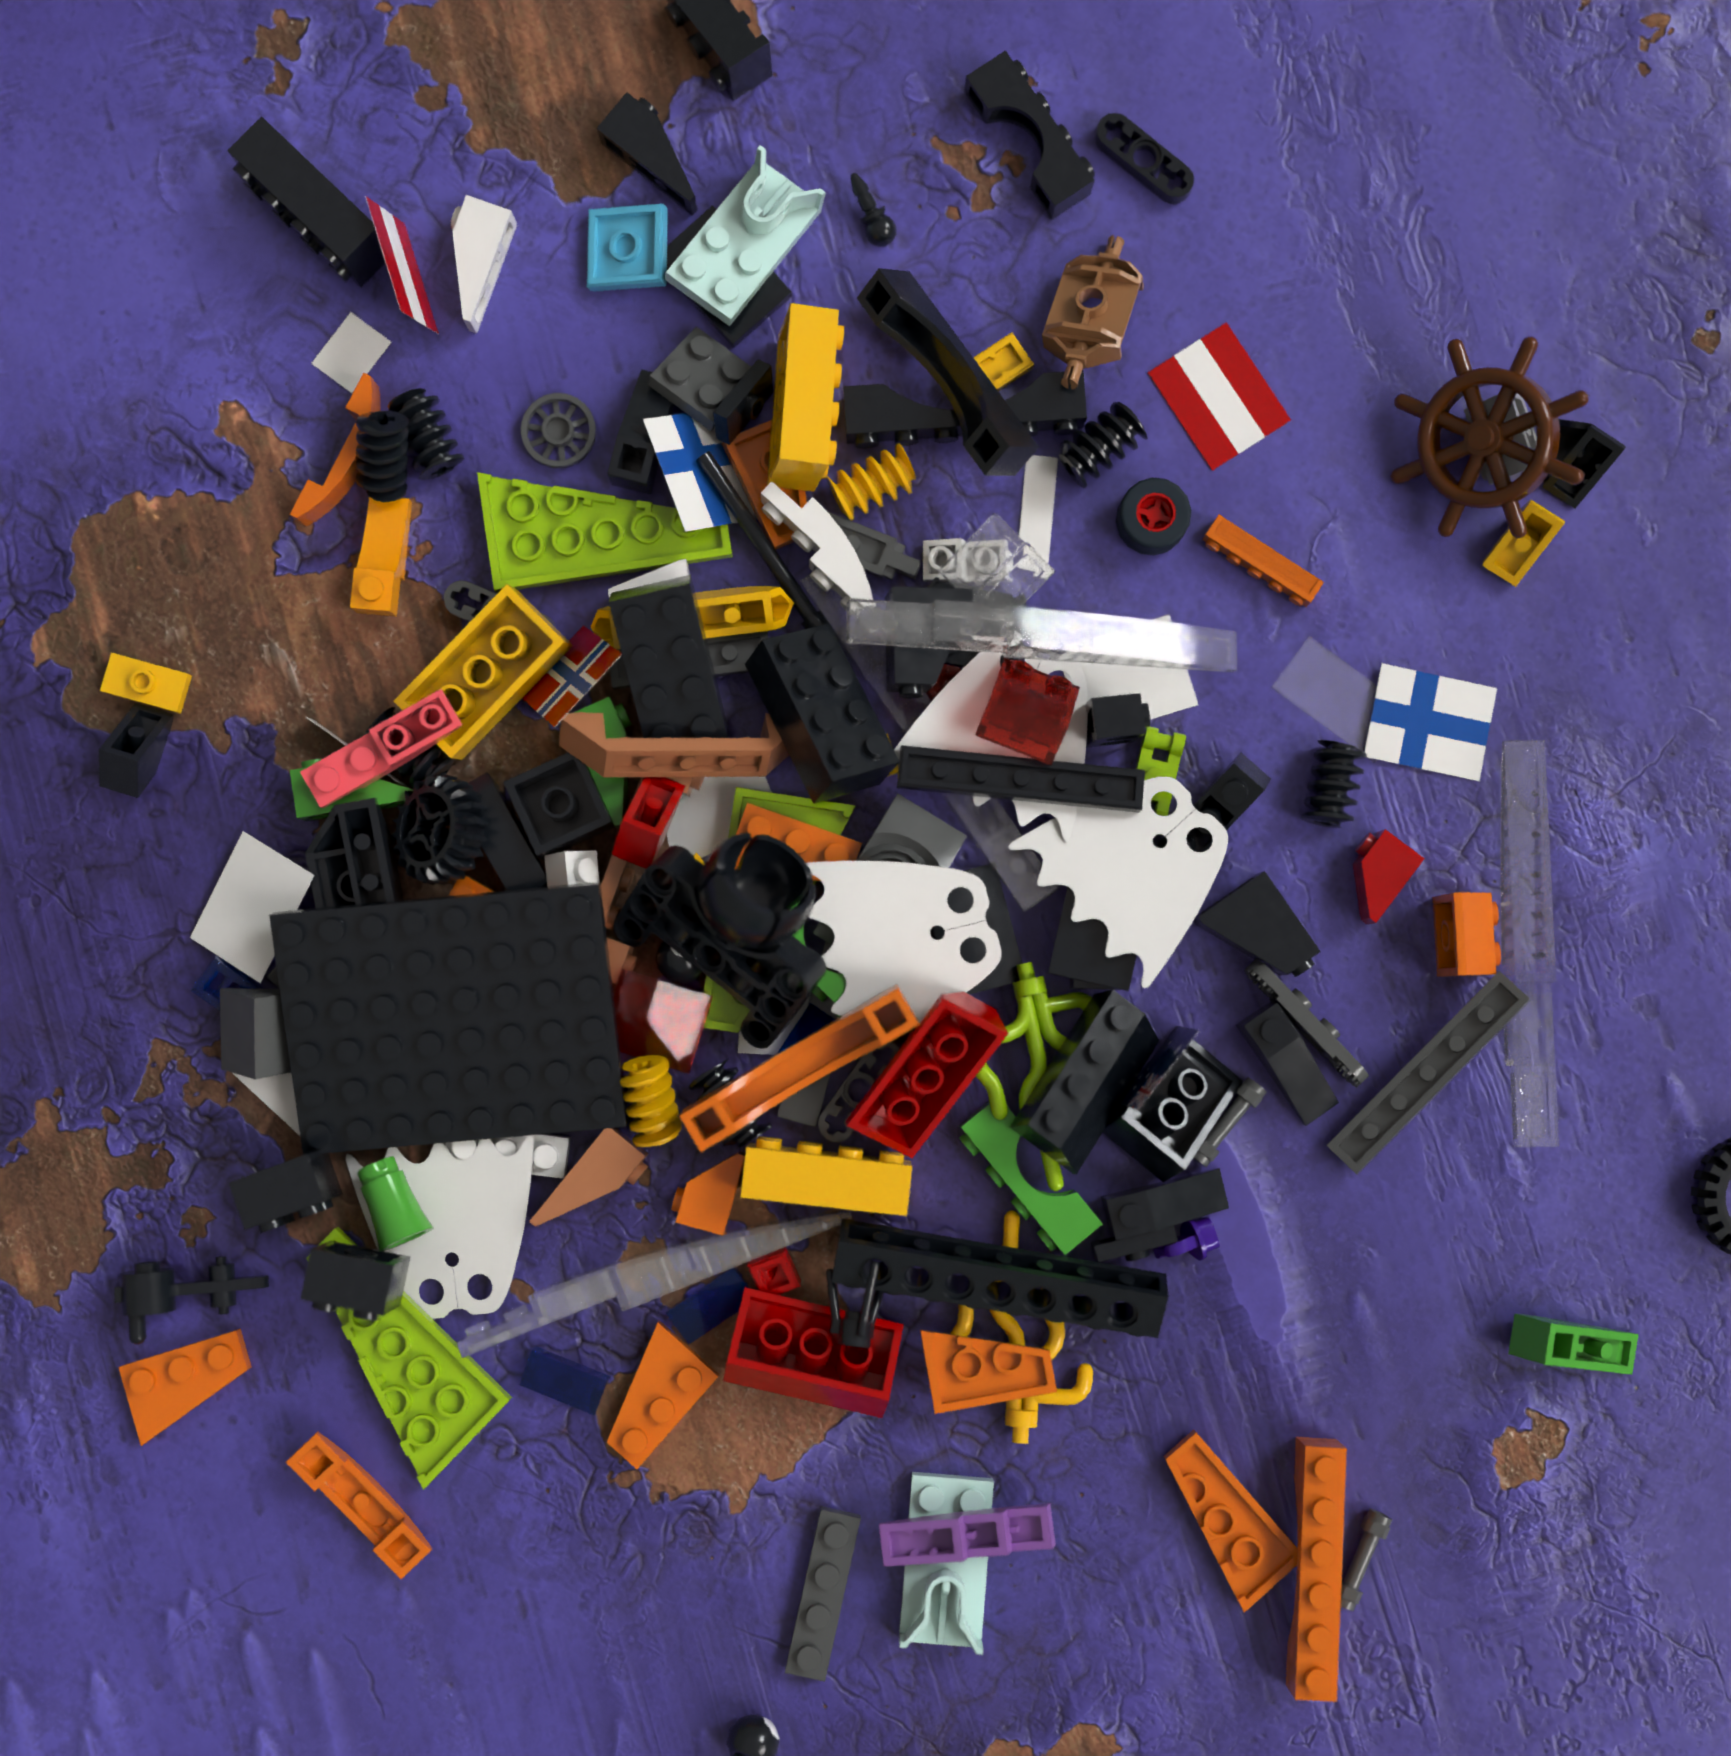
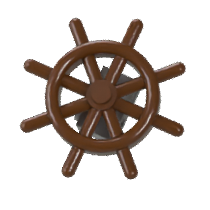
M1529 336L1523 339L1509 370L1495 367L1472 370L1463 342L1459 339H1453L1448 343L1447 349L1456 377L1445 383L1433 395L1429 403H1425L1407 394H1399L1394 400L1396 408L1421 420L1417 435L1419 459L1394 469L1391 473V480L1395 484H1402L1425 474L1433 487L1450 500L1438 526V532L1443 537H1449L1453 534L1463 510L1467 506L1471 508L1502 507L1512 536L1522 538L1527 534V526L1518 503L1519 500L1531 494L1548 474L1573 485L1580 484L1584 479V473L1581 469L1556 459L1560 442L1558 417L1585 406L1589 401V396L1587 392L1579 390L1552 402L1545 390L1537 382L1525 375L1538 348V341L1534 337ZM1488 385L1502 386L1498 395L1483 401L1479 387ZM1462 396H1464L1468 407L1463 409L1467 420L1448 413ZM1524 400L1527 402L1532 411L1528 412ZM1534 427H1537V436ZM1442 428L1464 437V440L1440 449ZM1470 455L1458 482L1445 465ZM1479 475H1481L1484 480H1488L1489 485H1494L1496 490L1481 492L1473 490Z

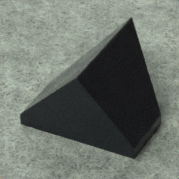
M1559 419L1560 442L1556 459L1581 469L1584 473V479L1580 484L1573 485L1548 474L1543 481L1542 487L1576 509L1625 450L1626 446L1591 423Z

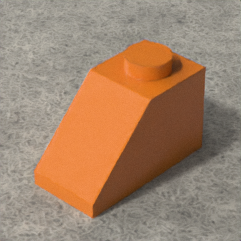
M739 1151L686 1182L685 1189L678 1187L671 1211L678 1212L676 1223L723 1236L738 1188L746 1153Z

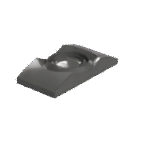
M897 793L856 861L904 862L949 868L967 835ZM819 921L813 934L833 945L835 938L833 930L825 923Z

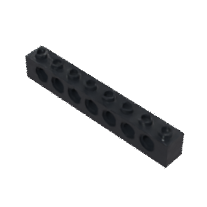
M843 1218L841 1220L831 1283L843 1284L849 1288H866L872 1260H880L881 1262H878L879 1269L875 1290L883 1291L890 1295L902 1294L924 1298L930 1302L943 1301L965 1305L971 1309L984 1308L1006 1312L1012 1316L1025 1315L1043 1318L1054 1323L1066 1322L1084 1325L1095 1330L1107 1329L1125 1332L1136 1337L1148 1336L1154 1338L1159 1337L1169 1298L1166 1273Z

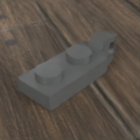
M828 512L853 546L865 572L890 580L897 573L915 580L921 566V561L904 555L905 545L898 543L894 537Z

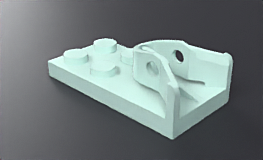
M760 145L757 148L753 166L666 271L665 280L730 326L821 213L826 192L822 189L802 190L766 164V149Z
M912 1472L908 1519L992 1508L994 1480L993 1478ZM988 1556L971 1557L962 1562L904 1565L899 1648H907L911 1642L972 1647L975 1654L983 1655L982 1628Z

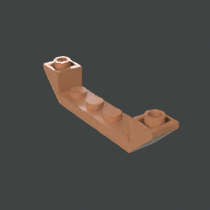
M568 713L560 723L559 746L602 777H766L789 756L769 713H765L760 738H606L603 713Z
M641 777V778H640V781H639V783H638V786H637V789H636V791H635V794H636V792H637L639 786L641 785V783H642L644 777ZM705 777L665 778L685 785L683 795L690 797L693 789L700 790ZM613 855L601 883L606 930L612 931L614 929V921L621 911V908L616 906L621 891L628 892L635 870L630 869V862ZM607 937L612 983L620 985L623 978L630 979L637 957L631 955L633 947Z

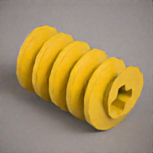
M900 443L895 444V457L887 450L880 451V464L872 456L867 457L865 460L866 471L858 463L851 464V478L841 469L836 473L837 484L827 476L831 492L841 512L849 520H854L855 506H858L864 514L869 513L868 500L870 499L879 508L883 507L882 494L887 493L894 501L898 500L897 487L899 486L908 494L912 493L911 481L916 479L912 464Z
M646 1055L624 1062L621 1068L624 1071H629V1073L622 1076L619 1083L622 1087L630 1088L624 1092L623 1100L633 1103L626 1108V1114L629 1117L636 1118L629 1124L632 1132H638L632 1139L633 1144L636 1147H651L663 1145L675 1139L682 1130V1122L677 1117L679 1108L674 1102L676 1094L671 1087L673 1080L668 1072L669 1061L660 1055Z

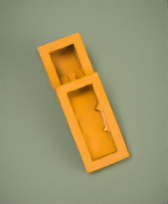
M369 497L361 551L357 567L354 568L350 608L356 613L397 617L400 581L404 580L409 538L412 501L409 498H401L392 502H380Z

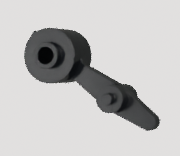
M226 1256L216 1257V1264L208 1266L209 1280L175 1283L174 1268H160V1261L135 1263L134 1271L120 1274L121 1286L114 1287L115 1303H122V1315L128 1316L129 1339L133 1344L138 1345L146 1339L145 1315L175 1311V1296L209 1293L210 1307H218L219 1314H228L229 1306L237 1305L236 1291L269 1287V1275L235 1277V1264L226 1263Z

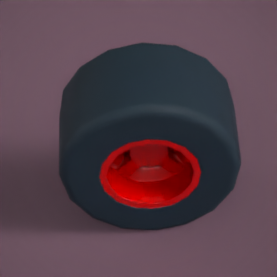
M1153 477L1139 481L1128 489L1117 509L1116 525L1119 536L1129 548L1140 554L1158 555L1168 552L1180 542L1190 525L1192 510L1187 495L1175 483L1167 479Z

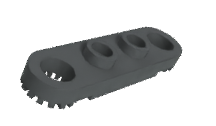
M1255 959L1244 969L1245 974L1253 981L1254 985L1260 984L1257 988L1269 997L1268 1000L1271 1003L1277 1002L1293 1026L1324 1058H1328L1338 1073L1343 1072L1341 1076L1348 1083L1357 1088L1369 1077L1363 1066L1337 1040L1340 1036L1339 1031L1325 1018L1319 1021L1309 1009L1312 1007V1004L1303 993L1296 988L1291 991L1258 959Z

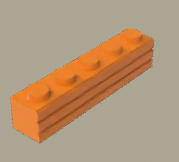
M1220 514L1202 539L1206 542L1205 546L1216 553L1218 551L1222 552L1227 556L1226 559L1235 566L1242 565L1248 569L1247 573L1251 577L1258 580L1262 578L1269 583L1268 587L1277 593L1282 591L1290 596L1289 600L1299 607L1302 605L1307 607L1324 583Z

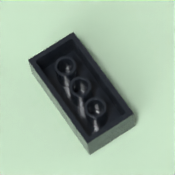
M262 116L227 150L237 163L232 169L244 181L243 184L258 200L262 201L264 199L272 208V212L288 228L292 226L301 235L300 239L316 255L320 253L329 262L330 268L343 281L347 282L352 278L362 287L386 263L374 223Z
M691 575L612 592L609 606L643 738H728L729 728Z
M830 623L761 640L746 661L745 666L813 804L880 785L900 761Z

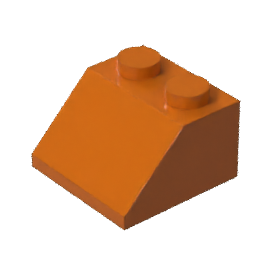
M1457 892L1433 897L1437 977L1496 974V966H1499L1501 962V949L1499 943L1494 942V926L1498 924L1499 912L1497 903L1492 902V893Z

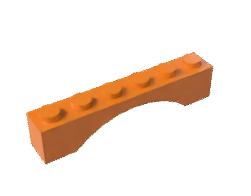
M898 984L685 1107L679 1117L699 1151L702 1152L738 1131L767 1110L811 1083L919 1025V1021Z
M1296 1437L1294 1482L1297 1507V1578L1294 1612L1287 1643L1286 1686L1295 1700L1337 1702L1347 1448L1337 1439Z

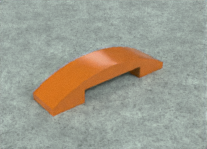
M364 372L345 407L356 421L362 414L380 411L379 386L370 375ZM356 422L323 486L309 479L307 480L289 514L300 524L307 527L319 520L342 500L356 482V475L358 473L356 462L359 459L356 455V448L359 445L356 440V434L359 431Z
M318 1431L286 1461L314 1492L319 1488L375 1545L372 1551L400 1579L410 1572L432 1550V1547L414 1522L387 1491L352 1457Z

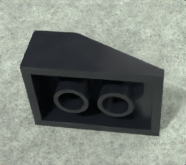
M1193 1040L1138 1111L1121 1103L1103 1133L1164 1183L1186 1170L1243 1080Z

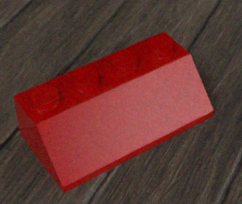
M965 992L941 994L845 1121L846 1125L913 1158L1009 1034L996 1009Z
M745 1287L723 1381L883 1418L890 1398L904 1324L877 1318L870 1348L838 1345V1334L830 1333V1307ZM839 1309L840 1319H844L845 1310Z

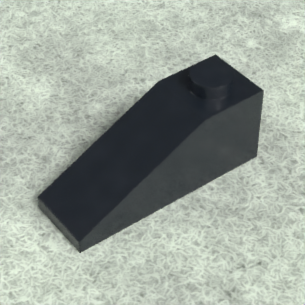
M626 92L597 127L601 144L693 216L698 210L695 195L657 116L658 111L646 99L640 97L637 100Z
M1277 1002L1267 1003L1236 1025L1305 1126L1339 1103L1302 1037Z
M1220 1168L1170 1179L1164 1183L1157 1182L1101 1196L1110 1236L1115 1240L1157 1231L1229 1208Z

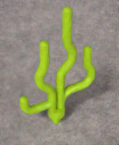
M1032 962L1016 965L1020 981L1013 982L1012 985L1018 1004V1013L1016 1019L1011 1024L1005 1026L1009 1034L1001 1043L1013 1041L1025 1034L1031 1068L1018 1094L1020 1110L1047 1069V1059L1042 1037L1057 1051L1067 1038L1056 1029L1052 1013L1080 1008L1084 1011L1092 998L1083 992H1071L1048 998L1044 976L1035 977ZM986 1062L976 1075V1078L987 1091L992 1115L998 1120H1003L1008 1115L1004 1090L999 1078ZM1040 1150L1047 1184L1052 1191H1059L1064 1186L1060 1164Z

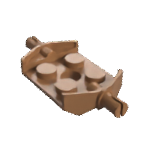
M1114 235L1108 238L1104 253L1100 252L1099 255H1079L1065 265L1042 333L1044 348L1067 364L1061 379V384L1065 388L1069 389L1070 384L1071 389L1078 387V381L1084 368L1121 360V344L1138 291H1143L1144 283L1143 275L1131 262L1119 259L1122 247L1125 244L1124 239L1120 236H1117L1116 241ZM1089 298H1098L1102 301L1093 308H1087L1082 305Z

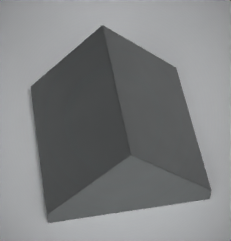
M221 988V1069L252 1079L290 1073L291 1067L280 989Z

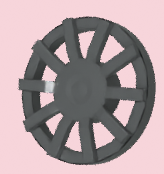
M552 393L540 397L528 407L521 423V437L526 450L537 462L547 467L565 469L584 460L589 454L596 439V425L591 411L581 400L565 393ZM559 401L571 404L566 414L560 413ZM552 402L554 413L548 416L541 407ZM578 407L585 414V417L572 422L570 419ZM535 412L544 420L542 425L530 423ZM589 423V434L575 431V428ZM528 430L542 432L543 436L530 442ZM574 438L587 441L582 450L573 443ZM547 442L548 446L542 456L533 449ZM567 445L576 454L569 459L565 457L564 447ZM554 447L558 448L559 460L548 459Z

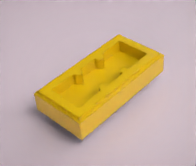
M1012 332L973 357L998 391L1034 368V363Z
M111 652L100 691L181 714L192 675Z

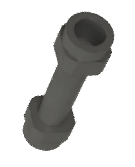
M1247 1077L1235 1092L1237 1095L1236 1099L1215 1123L1193 1158L1207 1168L1220 1153L1216 1148L1249 1107L1256 1108L1267 1091L1257 1082Z
M1369 1508L1367 1515L1362 1520L1360 1527L1365 1531L1341 1584V1607L1350 1611H1354L1362 1597L1363 1592L1359 1589V1586L1379 1539H1386L1390 1531L1392 1518L1377 1510Z

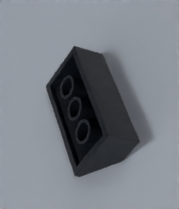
M1115 990L1094 994L1010 1128L1073 1175L1077 1174L1159 1042L1145 1013Z

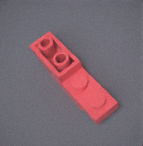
M440 689L369 729V733L302 770L300 773L320 808H325L355 790L365 788L401 767L463 725L445 693Z

